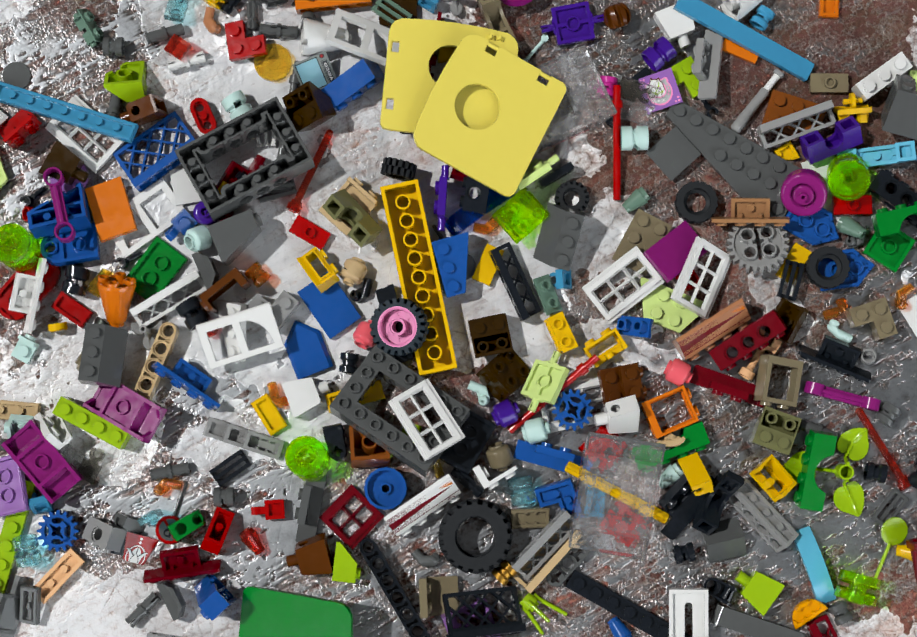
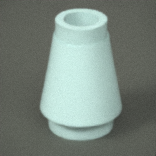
M676 462L673 465L670 464L660 475L658 485L661 489L676 483L684 474Z

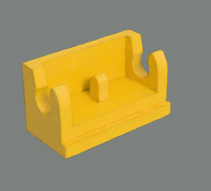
M697 452L677 459L692 491L698 490L694 492L695 496L714 492L712 480Z

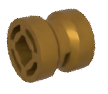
M505 559L501 562V567L495 568L491 573L505 586L510 576L514 577L518 572Z

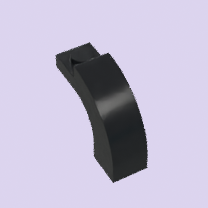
M730 470L726 471L723 475L719 473L712 481L714 492H708L703 495L695 513L692 527L708 536L719 527L721 514L727 501L744 485L745 478Z

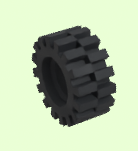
M385 157L380 173L393 179L411 181L415 178L417 165L402 159Z
M569 180L558 187L554 202L556 205L583 212L589 203V192H587V188L581 182ZM570 191H574L579 195V202L573 206L568 205L564 199L565 194Z

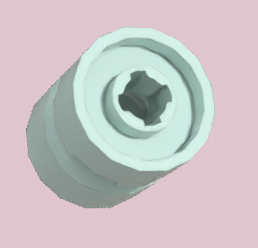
M242 90L233 92L221 102L225 111L231 113L229 116L231 120L253 109L250 103H246L247 98Z
M648 125L636 126L635 129L632 126H621V151H632L633 148H636L637 151L648 150Z

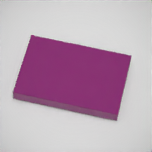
M684 221L643 254L668 283L681 273L694 240L698 235ZM702 248L699 258L707 253L708 250Z

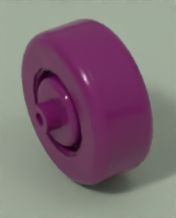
M798 169L791 172L784 179L780 192L781 201L784 207L792 214L810 216L819 212L825 205L828 187L825 179L818 172L811 169Z

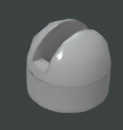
M869 348L864 349L860 354L861 362L865 365L872 364L876 360L875 351ZM863 357H872V359H864Z

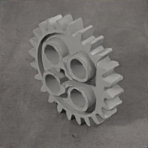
M746 223V226L738 227L733 225V232H729V239H727V244L729 245L727 246V252H730L729 259L734 258L733 265L739 263V270L745 267L746 273L750 270H753V275L759 270L761 275L764 274V270L771 273V267L778 269V263L783 264V258L788 256L786 251H789V245H787L789 238H785L787 231H782L783 226L777 227L774 226V223H766V226H754V223ZM754 230H757L758 232V242L759 246H761L760 254L762 260L758 259L757 244H755L756 237ZM762 233H769L770 236H769V237H764V236H762L761 234H762ZM744 235H749L752 238L745 240L742 237ZM766 250H771V251H773L774 253L771 254V255H768V254L765 253V251H766ZM746 253H753L754 256H753V257H747L745 254H746Z

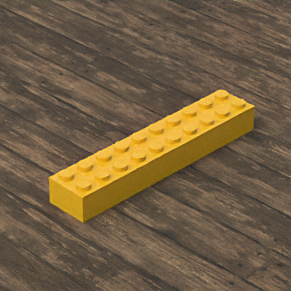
M418 179L382 186L380 189L403 298L416 302L422 307L429 322L427 339L422 343L421 348L415 351L419 375L424 376L457 369Z

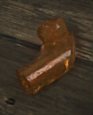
M492 216L485 224L474 223L473 232L490 235L499 228L500 219L497 216Z
M908 283L895 293L894 304L897 309L904 310L908 307L907 296L915 291L911 283Z
M845 298L836 300L837 307L822 311L825 320L840 316L848 308Z
M276 382L268 383L269 396L278 408L288 406L287 397H280Z
M164 478L156 484L153 493L156 496H161L170 489L180 490L182 488V481Z

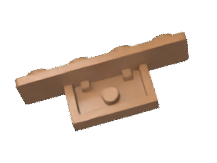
M731 197V216H712L711 223H715L716 226H727V223H735V226H746V223H754V226H766V223H774V226H785V223H790V218L770 217V198Z

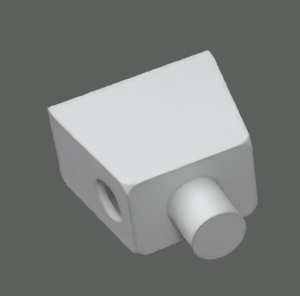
M675 5L655 12L653 18L669 42L677 40L681 49L691 45L688 35L695 31L692 19L674 10Z
M313 377L281 383L294 418L323 403L320 395L330 391L327 381L316 384Z
M631 395L606 402L604 413L594 415L595 425H606L609 434L638 432L640 408L636 396Z

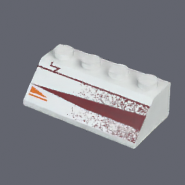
M448 473L386 515L384 520L396 536L401 534L404 537L413 531L411 529L416 523L419 526L428 520V515L431 513L436 515L444 510V504L447 502L452 504L460 499L459 494L462 492Z

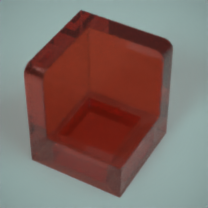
M176 34L172 36L164 48L168 55H172L180 61L188 50L192 51L193 49L190 43Z

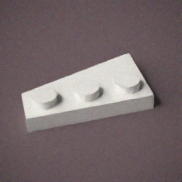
M216 300L219 317L247 309V304ZM241 321L240 324L246 338V321ZM232 324L222 327L227 357L241 353ZM246 358L237 362H246Z

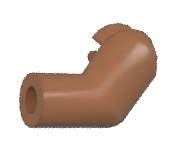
M206 7L203 24L210 33L219 34L221 32V25L217 24L214 20L215 9Z

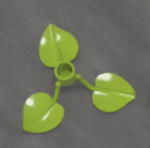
M866 428L849 429L839 436L836 447L839 452L844 454L845 464H838L835 469L816 467L815 470L832 472L837 478L843 479V487H838L835 490L833 502L842 512L856 517L861 515L864 507V491L862 486L856 481L849 482V479L854 475V469L850 466L847 456L850 460L858 461L867 455L869 442L868 430ZM805 451L795 453L784 464V468L793 476L795 481H797L798 473L802 470L801 457Z

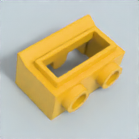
M314 247L302 257L297 258V261L322 294L340 281L336 275L339 271L333 263L330 265L327 263L326 260L329 257L323 249L319 251L317 247ZM316 258H319L328 271L321 278L310 264Z
M563 311L544 320L557 351L561 355L578 347Z
M609 327L600 333L602 337L596 341L592 338L584 343L585 348L582 350L589 359L592 357L589 350L612 335L617 341L616 345L598 356L600 360L593 365L594 369L628 347L616 328L611 330Z
M772 454L763 459L749 473L774 503L785 497L797 484L793 476L786 471L779 460ZM763 468L771 475L768 479L760 472ZM775 481L782 488L779 492L773 487Z

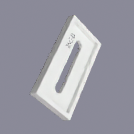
M669 588V637H685L686 603L692 604V637H709L708 588Z

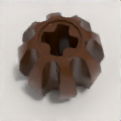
M624 3L609 6L603 12L604 23L612 30L626 26L631 21V11Z

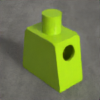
M741 570L735 577V580L743 585L739 593L763 616L785 587V585L755 570L750 576Z

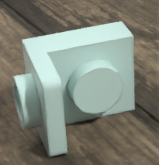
M27 333L25 336L19 334V341L11 356L26 364H30L40 344L35 342L37 338Z
M10 414L8 422L6 421L4 424V433H7V439L23 428L29 420L34 419V416Z

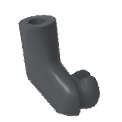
M860 224V225L863 226L865 229H867V227H868L867 225ZM866 234L862 239L848 236L845 239L847 247L855 248L863 244Z
M417 548L411 554L423 567H435L440 562V556L437 553L425 556Z

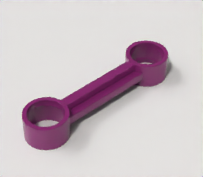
M50 167L44 171L43 180L50 187L57 225L54 228V234L60 242L70 243L74 240L76 231L69 223L62 191L65 177L60 169ZM51 173H59L60 179L54 184L48 183L47 178ZM62 227H70L72 232L69 237H59V230Z
M806 381L804 393L879 412L881 400L861 396L811 381Z

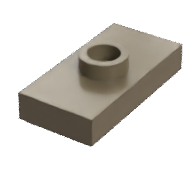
M810 73L809 93L847 94L849 92L848 74Z
M549 507L510 509L511 529L544 528L550 522Z

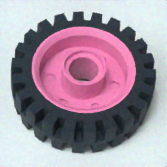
M394 298L381 303L379 308L375 309V314L371 317L372 323L370 328L372 331L370 334L373 336L374 339L372 340L379 349L390 355L403 356L421 348L422 343L427 339L426 335L429 333L428 317L422 307L408 299ZM398 322H401L403 324V329L401 332H398L396 330V324Z

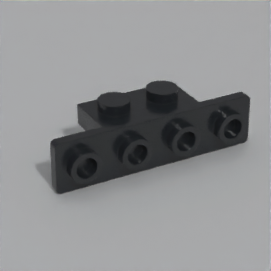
M827 335L824 336L818 351L801 344L798 347V354L805 360L816 361L822 367H831L836 369L838 373L851 375L860 382L866 381L870 383L871 381L870 372L855 366L861 354L860 348Z

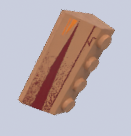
M738 299L672 341L684 361L689 359L691 362L700 356L698 352L704 348L708 351L716 346L714 342L720 338L724 341L732 336L731 331L737 328L740 331L748 326L747 321L751 317L743 299Z

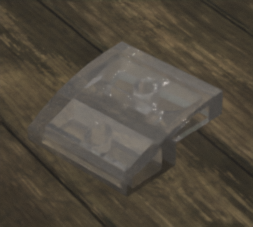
M624 76L621 84V100H623L621 118L643 126L648 125L661 88Z

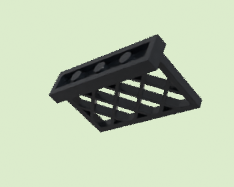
M516 586L442 595L448 630L446 637H498L520 634L526 631V625L522 623ZM506 591H511L512 601L510 603L502 598ZM489 593L496 598L492 606L483 600ZM468 596H473L478 600L474 608L465 602ZM448 598H455L460 602L456 610L449 606ZM498 601L507 607L503 614L494 608ZM480 603L489 609L485 616L476 611ZM462 605L471 611L466 619L458 613ZM509 609L515 613L516 621H509L505 617ZM491 611L499 617L495 624L486 619ZM473 613L481 619L478 626H474L468 621ZM454 616L463 621L460 628L453 629L452 619Z

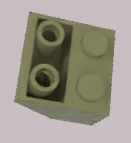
M764 406L754 426L749 442L789 456L802 419Z

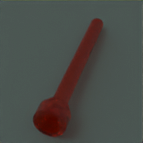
M331 129L326 131L313 158L315 167L307 171L295 198L289 201L286 206L287 210L299 215L302 210L301 201L333 136Z
M857 408L855 410L857 416L868 430L870 437L896 476L897 487L900 491L907 489L911 486L908 477L900 470L863 409Z

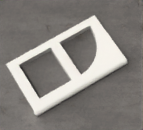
M337 8L325 43L385 66V57L367 51L373 32L381 36L388 44L390 28ZM341 20L366 29L360 47L335 38ZM393 42L392 52H398L399 43Z
M163 177L129 200L132 211L136 212L150 234L130 248H128L125 242L124 235L114 238L113 241L125 258L131 256L173 226L171 221L168 220L159 228H156L141 207L142 203L162 190L178 213L184 209L183 205L176 206L174 193Z
M270 302L196 325L210 369L284 346ZM252 321L260 324L270 333L274 343L249 350L240 322ZM232 324L241 353L216 360L207 332Z

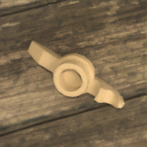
M667 434L664 439H660L655 443V447H676L681 445L686 438Z

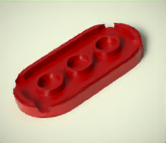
M42 254L30 256L16 272L35 276L38 259L44 257ZM48 263V271L44 274L42 281L44 282V290L40 293L38 299L40 303L58 284L61 277L60 266H53ZM16 272L0 288V314L10 320H22L27 316L25 313L8 310Z

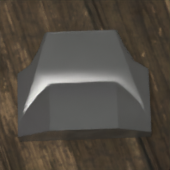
M196 252L192 254V257L205 287L208 289L219 280L220 276L213 260Z
M168 581L158 585L157 588L173 621L184 616L186 602L178 586Z

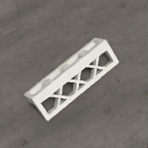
M194 270L132 307L129 311L139 327L141 325L148 326L173 311L183 301L192 296H197L207 289L197 271ZM197 279L202 288L196 292L188 291L189 283ZM177 290L184 292L183 300L180 302L171 300L172 293ZM160 300L168 302L167 308L163 312L154 310L155 304ZM170 303H175V305L169 308ZM143 310L150 311V320L142 324L137 314Z

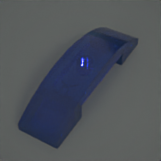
M489 189L486 214L499 205L501 206L516 194L505 197ZM462 207L447 218L445 227L451 236L459 235L485 215L463 212Z

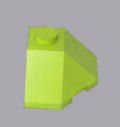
M145 61L125 62L120 65V69L116 72L109 71L105 74L104 88L125 102H133L146 96Z

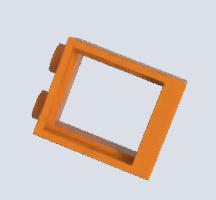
M682 385L640 403L654 439L699 421L698 416H700L697 406H693L690 401L692 395L688 387L685 388ZM679 392L690 419L661 431L650 404Z

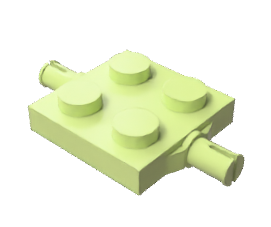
M557 154L547 160H538L537 158L532 160L517 190H522L552 170L551 166L560 161Z
M554 351L549 361L536 359L520 394L532 399L528 410L535 413L539 403L545 402L555 405L570 370L557 364L561 355L560 352Z

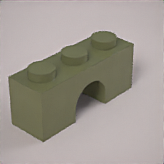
M345 189L331 194L322 206L334 220L344 219L350 223L352 229L348 235L361 248L372 243L383 230Z

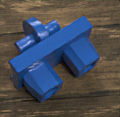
M621 315L617 322V330H619L620 335L651 338V327L654 319Z

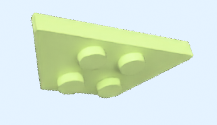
M641 277V286L648 282L649 279ZM660 285L641 300L643 318L654 319V324L680 333L698 315L670 298L674 289ZM683 293L682 297L690 301L691 296ZM696 298L693 304L700 308L703 301Z

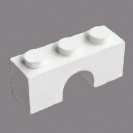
M901 51L855 84L851 90L857 98L862 97L863 104L893 82L896 74L903 75L913 66Z

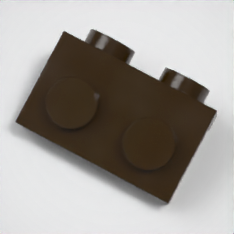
M781 298L776 306V311L788 328L784 331L786 334L779 338V340L791 345L809 311L804 307L789 302L785 298ZM766 326L765 332H767L769 335L771 331L770 328Z

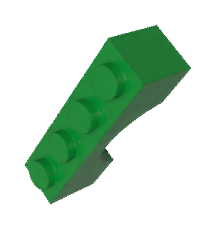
M917 201L914 202L913 206L907 207V204L897 205L895 210L888 211V208L876 210L877 214L871 216L876 239L899 233L904 219L910 215H917Z
M699 421L683 427L681 438L685 437V441L671 449L658 450L650 445L649 442H643L628 448L636 470L641 469L642 472L653 469V464L659 463L661 466L671 462L670 458L677 456L679 459L688 456V451L695 449L698 452L706 449V444H709L710 441L703 422Z
M810 429L809 434L805 437L806 450L801 457L802 470L798 473L797 482L799 485L793 498L795 505L800 509L823 511L826 493L815 482V470L823 459L834 456L838 436L833 433Z

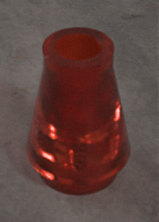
M252 526L247 527L239 534L240 541L254 552L256 556L265 550L256 529H253Z

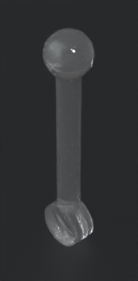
M384 214L378 215L380 227H382V222L385 220ZM380 234L375 239L374 246L371 248L373 253L379 251L378 242Z

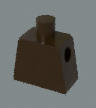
M57 140L38 171L43 175L46 169L56 167L63 173L65 177L64 183L72 185L75 179L84 183L89 176L88 172L81 169L84 161ZM53 172L48 178L59 181L60 174Z

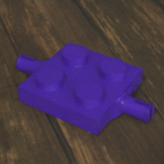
M586 1L551 8L552 23L541 25L540 27L541 33L553 31L556 36L557 46L595 40L594 23L605 21L603 14L593 16L589 3Z
M442 165L440 179L435 182V195H438V200H434V214H437L438 231H445L447 217H445L447 186L450 179V166Z

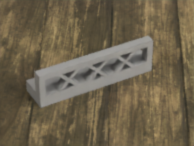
M832 100L759 125L756 129L764 150L799 138L815 130L819 131L835 125L836 120L832 112L834 107ZM827 112L831 122L824 124L817 121L821 113ZM807 119L813 122L809 130L799 127L802 120ZM787 125L795 128L793 135L789 137L781 133ZM772 132L777 137L774 142L767 144L764 134Z
M745 478L744 485L729 498V503L776 553L789 547L799 534L747 478Z
M563 508L510 563L511 567L528 580L581 524ZM568 519L574 523L569 530H561V526ZM554 533H559V541L556 544H548L550 537ZM541 547H545V555L542 558H535L534 554ZM528 561H532V569L526 574L521 568Z

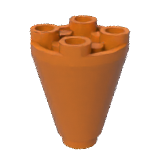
M116 272L115 275L111 276L99 275L97 287L106 320L109 322V326L123 327L135 292L136 279L126 276L125 272Z

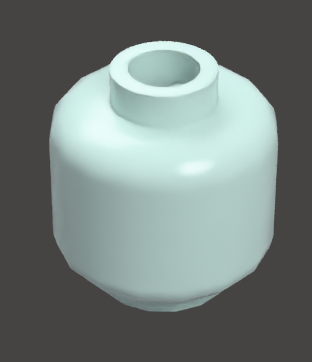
M204 225L188 229L184 236L185 246L193 252L210 248L213 241L208 228Z
M541 417L527 420L524 422V426L521 427L525 442L528 441L530 444L547 441L548 434L551 433L549 422H545Z

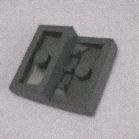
M675 126L646 154L672 181L701 155V152Z

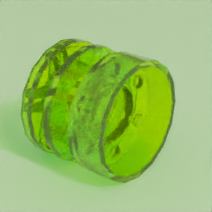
M9 223L1 226L0 261L16 271H24L33 267L41 254L38 240L19 224Z
M297 437L291 441L286 449V464L302 481H318L325 477L330 469V455L322 443L314 437ZM308 453L310 457H307L306 460H304L303 457H306V454Z

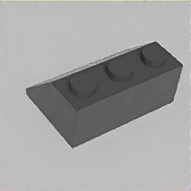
M548 202L533 258L549 266L570 271L585 212Z
M86 322L78 381L81 384L121 387L128 330L105 324Z

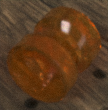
M258 261L244 273L248 279L253 280V284L257 288L261 287L271 277L267 271L262 269V265Z

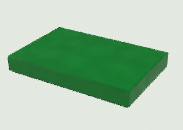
M156 237L127 276L136 279L135 292L146 300L169 286L188 259L159 237Z

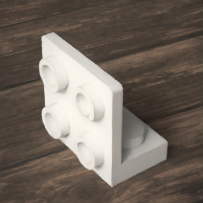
M477 465L472 468L483 488L488 487L489 490L498 486V481L503 477L507 480L516 475L515 470L518 469L514 465L488 481L487 478L490 475L484 466L480 467Z

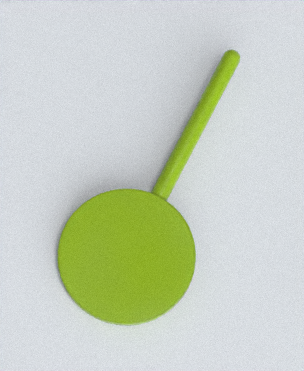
M891 517L882 525L881 537L887 543V546L874 575L875 579L879 576L891 545L900 544L907 536L908 527L902 518Z

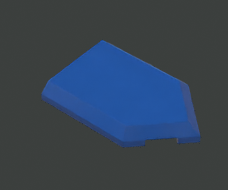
M824 208L810 216H798L789 211L785 215V217L790 218V223H785L783 229L812 246L839 239L833 215Z
M854 248L842 250L850 262L848 277L835 288L822 289L820 287L819 289L820 291L858 287L875 264L860 255ZM824 258L819 262L818 270L822 276L831 277L836 273L837 265L832 259Z
M295 320L284 346L297 379H303L333 367L321 332Z

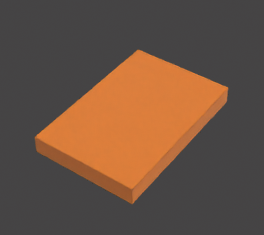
M121 176L85 189L98 236L102 243L138 230Z

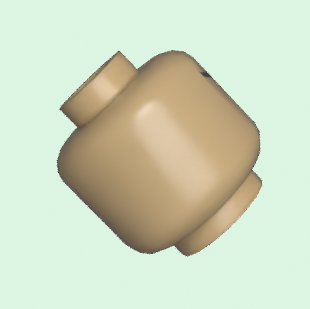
M357 257L346 259L339 273L344 284L353 287L363 282L368 269L362 259Z

